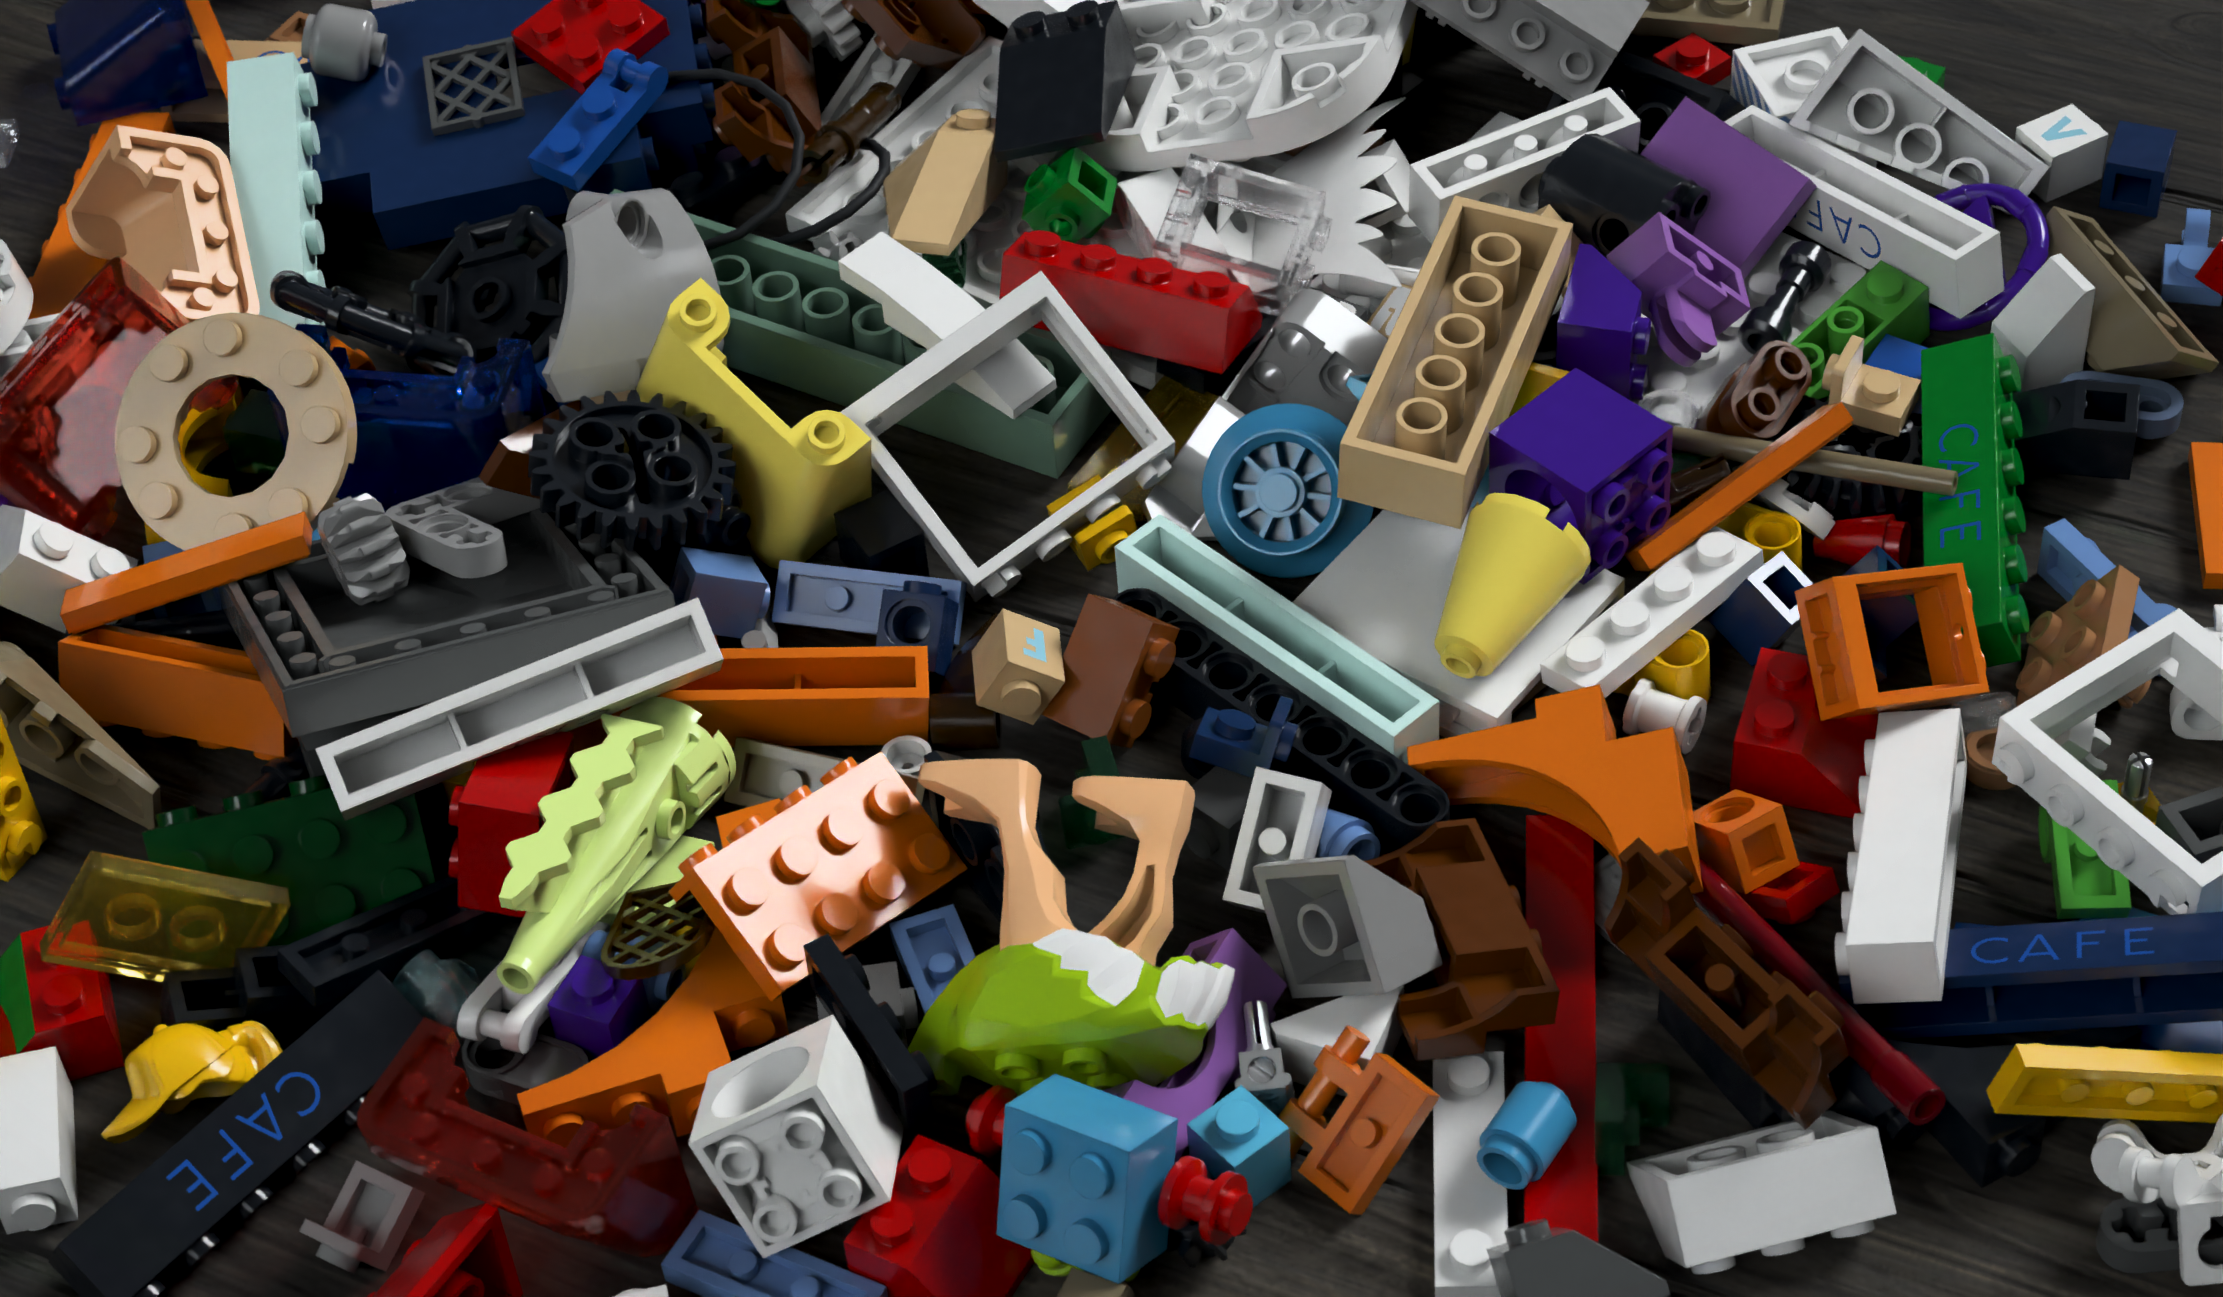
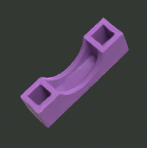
M1233 928L1190 943L1182 955H1188L1196 962L1204 961L1209 964L1219 962L1235 969L1234 981L1227 1004L1212 1028L1205 1035L1202 1052L1196 1060L1165 1079L1158 1088L1135 1079L1102 1090L1177 1118L1175 1163L1181 1158L1188 1146L1187 1123L1210 1108L1221 1091L1230 1086L1241 1074L1238 1052H1246L1247 1048L1243 1006L1245 1003L1252 1001L1256 1037H1259L1260 1026L1257 1000L1267 1003L1270 1025L1276 1015L1273 1007L1287 986L1283 979Z

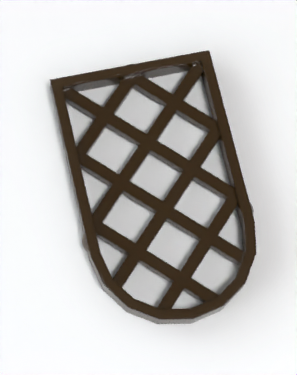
M677 882L627 892L601 949V962L605 972L615 979H645L669 972L688 963L700 954L710 942L716 926L702 906L688 914L681 912L695 903L699 904L693 894L679 903L667 907L664 904L673 900L669 890ZM651 912L657 914L643 923L637 922V920ZM668 919L674 920V922L660 930L654 928ZM687 925L693 927L678 937L672 935ZM640 935L647 936V938L633 946L626 944ZM659 941L665 943V945L651 953L644 951ZM630 958L637 959V961L632 964H622Z

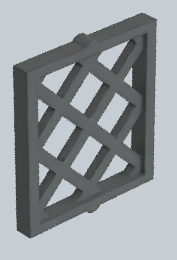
M512 36L476 45H465L459 49L422 57L431 129L434 136L473 127L481 128L486 124L525 116L516 50ZM499 52L490 62L478 58V56ZM507 57L510 71L498 67ZM460 61L452 71L439 66ZM470 64L483 69L473 80L461 76ZM433 73L444 77L436 88ZM491 74L503 78L494 90L481 85ZM453 82L466 87L455 99L443 94ZM511 84L514 99L503 95ZM474 92L486 96L485 100L477 108L464 103ZM437 101L448 105L440 115L438 114ZM495 101L508 106L486 112ZM457 110L469 115L447 121Z

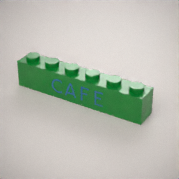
M1994 333L1921 350L1922 466L1958 471V484L1954 496L1923 492L1924 567L1963 563L1967 586L1972 594V610L1980 648L1986 660V668L2021 661L2020 634L2029 632L2027 608L2023 597L2019 594V583L2027 582L2028 579L2027 565L2020 545L2017 544V534L2025 533L2026 531L2024 510L2019 497L2016 495V486L2024 484V470L2019 452L2014 447V439L2020 438L2023 435L2021 416L2015 401H2013V392L2021 390V378L2014 356L2012 354L2004 356Z

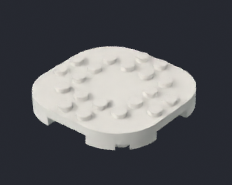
M1117 0L1137 57V62L1106 141L1085 145L1082 148L1090 158L1107 168L1129 172H1144L1178 167L1181 169H1191L1201 164L1223 161L1244 162L1254 157L1289 151L1319 140L1359 116L1385 90L1395 72L1419 6L1410 0Z

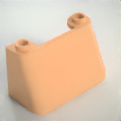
M116 125L67 205L66 215L72 239L80 249L98 258L118 261L131 336L125 345H111L103 350L96 361L95 374L99 395L122 398L130 378L149 351L170 333L187 323L215 314L236 312L259 315L260 304L231 165L224 152L210 141L201 138Z

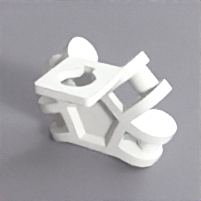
M2223 1114L2219 1117L2213 1135L2206 1146L2199 1152L2186 1154H2162L2147 1142L2138 1126L2129 1120L2115 1119L2104 1124L2099 1131L2097 1142L2091 1154V1162L2095 1174L2104 1185L2116 1192L2123 1193L2124 1197L2131 1202L2146 1204L2162 1198L2166 1206L2177 1210L2181 1279L2188 1286L2223 1283V1264H2207L2199 1258L2198 1244L2201 1237L2211 1229L2210 1217L2223 1216Z

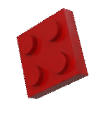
M552 0L511 32L518 50L580 94H583L601 74L605 58L613 49L618 48L631 53L638 60L670 34L666 18L640 0Z

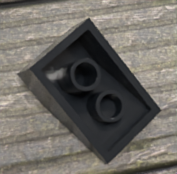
M1086 0L1072 5L1066 11L1045 15L1042 11L1029 12L1011 23L1000 47L994 154L997 163L1106 141L1137 62V57L1117 0L1101 4L1094 0Z

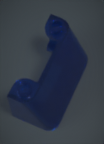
M68 0L54 11L55 23L47 24L55 56L60 55L63 73L62 77L53 78L62 111L73 109L78 127L208 96L192 33H194L193 25L185 0Z

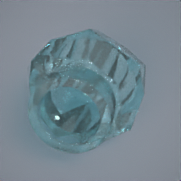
M430 949L424 950L405 965L395 978L393 986L435 1029L432 1036L441 1040H445L450 1036L466 1039L460 1037L457 1032V1019L463 1003L480 985L476 971L459 958L440 959Z

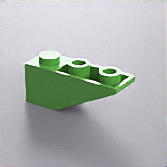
M1882 260L1877 263L1791 342V344L1804 353L1812 370L1811 384L1802 398L1807 401L1808 397L1819 400L1829 396L1830 391L1822 389V378L1826 364L1833 353L1841 355L1851 335L1864 338L1862 364L1866 363L1885 334L1918 345L1921 344L1930 335L1929 287Z

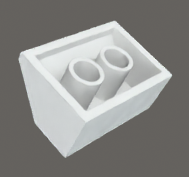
M1833 1111L1823 1113L1806 1130L1796 1120L1626 1162L1630 1179L1665 1257L1685 1268L1691 1267L1693 1274H1710L1729 1269L1736 1265L1735 1255L1761 1249L1763 1256L1793 1253L1806 1246L1805 1237L1830 1231L1833 1238L1862 1235L1875 1229L1874 1219L1897 1214L1878 1128Z

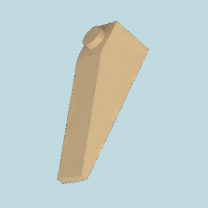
M964 109L953 114L898 163L885 178L883 194L885 197L886 215H888L889 236L912 252L949 256L1007 186L1008 161L997 163L994 154L996 118H991L990 112L982 109Z

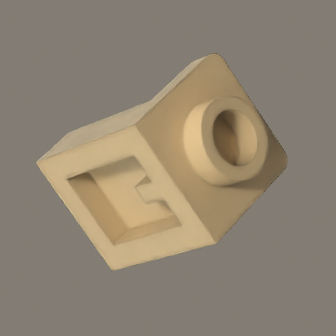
M1851 335L1841 355L1833 353L1824 370L1822 389L1830 391L1828 405L1842 402L1854 419L1851 422L1852 424L1899 437L1919 399L1921 380L1894 373L1890 370L1862 364L1864 338Z

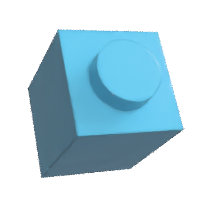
M1242 1085L1187 1123L1189 1155L1201 1159L1205 1163L1207 1171L1215 1179L1226 1171H1233L1243 1175L1248 1184V1193L1253 1199V1208L1292 1180L1289 1127Z

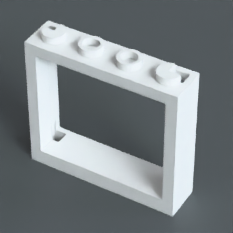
M1039 271L840 412L850 418L871 438L872 468L902 507L923 530L924 536L956 578L967 583L966 591L975 602L988 593L995 598L1007 592L1021 579V569L1038 557L1045 562L1057 556L1072 542L1071 533L1088 521L1094 523L1122 506L1123 502L1120 498L1138 485L1145 490L1157 484L1171 471L1172 466L1170 462L1174 460L1175 440L1042 271ZM1042 320L1143 450L977 568L877 436Z
M2178 608L1999 718L1992 764L2008 777V782L2018 785L2042 805L2056 823L2069 828L2095 850L2108 867L2118 870L2142 890L2156 908L2162 907L2170 915L2223 912V851L2201 864L2053 740L2158 674L2163 676L2223 725V642Z

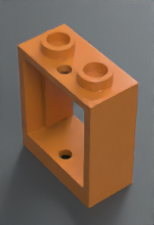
M1963 563L1835 576L1794 591L1821 721L1950 705L1990 692L1986 676V660L1980 648L1972 610L1973 599L1971 591L1967 586ZM1914 594L1932 686L1878 692L1860 600Z

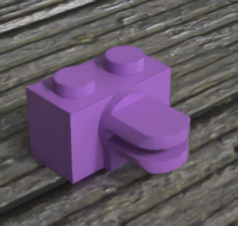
M1660 212L1655 214L1606 255L1607 260L1642 291L1641 314L1651 318L1660 348L1674 362L1683 367H1691L1701 358V352L1708 353L1716 347V337L1751 309L1741 269Z

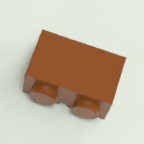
M1088 593L1062 657L1065 683L1041 715L1101 743L1132 748L1135 739L1142 735L1151 718L1152 707L1150 701L1153 694L1149 693L1152 682H1159V679L1168 673L1176 656V645L1174 642L1180 628L1119 601Z

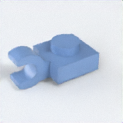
M2186 208L2185 228L2182 230L2181 245L2165 243L2160 297L2165 302L2221 307L2223 296L2194 278L2215 249L2208 247L2211 210Z

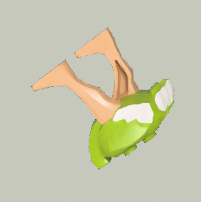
M963 759L923 763L920 766L918 782L924 788L945 797L944 814L965 820L989 823L998 828L1004 865L1000 943L977 955L953 977L925 1013L907 1049L910 1054L917 1050L921 1051L932 1068L937 1082V1089L931 1091L930 1096L958 1094L962 1076L967 1075L993 1086L1004 1085L1009 1087L1018 1096L1055 1073L1099 1090H1105L1135 1079L1155 1087L1196 1060L1202 1052L1205 1035L1212 1028L1227 1004L1234 981L1235 969L1219 962L1213 964L1204 961L1196 962L1188 955L1171 957L1161 968L1155 966L1157 953L1173 928L1172 880L1181 848L1190 831L1195 801V792L1186 780L1117 776H1085L1073 781L1072 797L1078 803L1097 811L1095 819L1096 829L1139 840L1134 872L1123 897L1098 925L1088 933L1078 931L1073 926L1067 914L1065 878L1042 850L1035 829L1041 784V774L1038 769L1031 763L1021 759Z

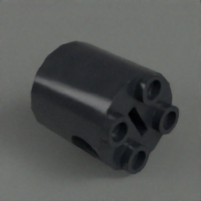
M1597 133L1585 134L1574 141L1561 156L1553 159L1546 167L1538 187V210L1550 204L1565 222L1573 223V232L1583 244L1592 245L1606 258V255L1658 212L1693 235L1699 219L1708 208L1711 195L1708 189L1698 185L1694 180Z

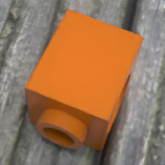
M1734 789L1693 811L1699 856L1733 890L1746 895L1800 865L1782 804Z

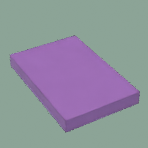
M1686 96L1640 154L1694 180L1698 185L1710 191V203L1704 215L1699 219L1693 236L1741 269L1743 280L1817 188L1810 178Z

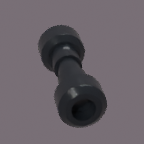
M1798 241L1790 245L1779 263L1781 278L1776 285L1775 294L1767 299L1764 306L1753 308L1739 328V340L1748 352L1755 354L1771 341H1789L1792 335V326L1789 321L1795 313L1796 304L1803 300L1807 292L1818 290L1831 271L1832 263L1830 256L1821 246L1810 241Z

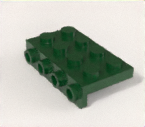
M326 774L288 783L291 795L264 801L261 789L223 798L225 811L198 817L195 805L156 814L158 827L148 829L142 832L175 971L210 969L234 963L236 948L289 945L436 882L416 793L345 821Z

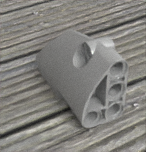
M662 188L615 194L581 191L571 200L567 209L566 222L562 224L568 256V287L559 333L549 336V359L542 372L547 383V392L553 395L556 402L562 403L580 400L582 396L588 398L602 396L605 394V391L618 393L636 389L667 311L675 298L699 278H702L721 296L715 270L705 244L691 218L670 191ZM724 338L716 345L721 352H723Z
M1304 289L1295 294L1267 331L1223 396H1219L1191 433L1174 460L1170 463L1172 466L1171 471L1154 486L1141 506L1147 521L1149 522L1158 514H1161L1200 541H1217L1205 515L1202 482L1209 455L1222 434L1234 422L1246 414L1262 407L1284 403L1302 404L1321 409L1335 416L1348 426L1359 403V400L1346 386L1349 376L1372 374L1373 368H1375L1388 338L1332 297L1319 290Z

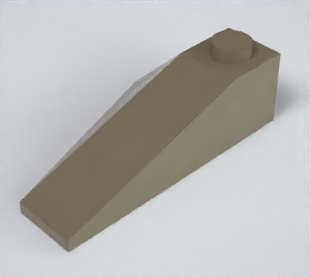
M0 642V715L19 764L148 829L158 827L155 815L162 813L160 786L31 657L27 656L21 648L11 642Z

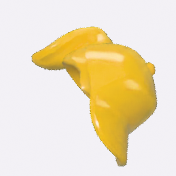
M252 1020L228 1026L227 1029L219 1032L192 1023H182L173 1026L157 1025L153 1029V1035L127 1055L125 1071L132 1098L111 1124L104 1129L101 1135L109 1142L122 1143L143 1132L161 1111L166 1114H174L182 1111L190 1101L197 1098L233 1095L283 1052L282 1048L266 1026Z

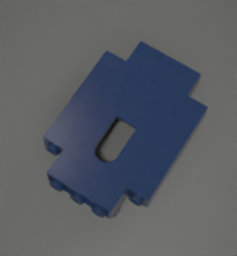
M415 0L367 10L376 17L378 32L387 34V48L382 67L372 66L365 80L352 82L318 75L312 70L310 62L300 64L304 73H312L318 94L317 106L310 107V121H314L320 141V154L312 156L313 170L317 171L322 188V203L314 205L315 214L319 222L373 212L388 250L454 237V228L463 221L474 224L515 213L520 206L525 204L538 206L542 210L544 217L567 213L570 203L563 185L533 173L528 156L582 94L573 88L526 97L523 98L525 116L486 124L481 128L473 127L434 136L431 129L422 59L423 56L459 49L465 45H476L511 37V32L552 0ZM640 0L666 18L670 34L637 60L638 63L643 64L650 61L665 67L668 72L713 69L707 43L699 44L698 38L707 36L701 4L690 5L689 0ZM515 46L518 67L537 63ZM499 52L478 56V58L490 62ZM508 57L498 67L509 69ZM460 61L439 66L452 71ZM470 64L461 76L473 80L483 69ZM433 73L436 88L444 77ZM491 74L481 85L494 90L498 86L497 75ZM704 80L676 81L667 84L661 96L577 193L590 191L610 194L614 189L623 192L653 189L650 172L660 169L657 152L670 149L678 176L701 168L700 159L709 158L707 141L713 140L710 117L716 116L713 83L705 84ZM453 82L443 94L455 99L466 87ZM629 83L624 89L632 86V84ZM474 92L464 103L477 108L485 100L486 96ZM437 101L438 114L440 115L448 105ZM495 101L486 112L508 106ZM457 110L447 121L469 115Z

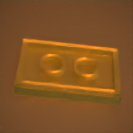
M90 851L40 942L41 961L163 982L164 972L230 968L234 964L236 948L267 946L291 906L288 888Z

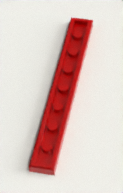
M1526 815V923L1529 929L1535 928L1540 935L1543 958L1559 989L1555 1024L1525 1027V1081L1547 1082L1562 1090L1570 1100L1571 1107L1576 1115L1577 1125L1543 1176L1535 1182H1529L1524 1188V1223L1538 1219H1547L1550 1229L1558 1227L1575 1230L1598 1243L1594 838L1571 823L1552 815Z

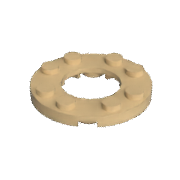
M236 312L215 314L187 323L170 333L150 350L138 365L124 391L118 410L115 430V453L118 471L130 502L153 531L184 551L304 511L314 531L318 527L319 512L333 507V503L339 501L336 495L344 480L348 464H354L357 446V420L351 393L341 371L328 353L308 335L283 322L262 315ZM232 376H242L256 379L274 392L285 410L289 436L284 459L271 479L253 492L226 497L211 494L194 482L182 463L178 435L180 426L188 415L189 404L198 392L203 391L213 381Z

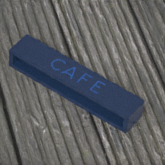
M2223 912L1950 929L1942 1001L1854 1004L1850 975L1840 976V993L1882 1037L1891 1039L2223 1021Z

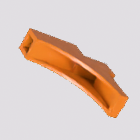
M1600 684L1536 698V718L1407 747L1408 765L1440 786L1447 793L1450 805L1503 804L1550 814L1571 823L1589 834L1612 855L1621 869L1618 855L1639 837L1657 855L1664 849L1673 853L1685 865L1695 880L1689 886L1691 893L1703 892L1688 771L1674 729L1669 727L1617 739L1615 726Z

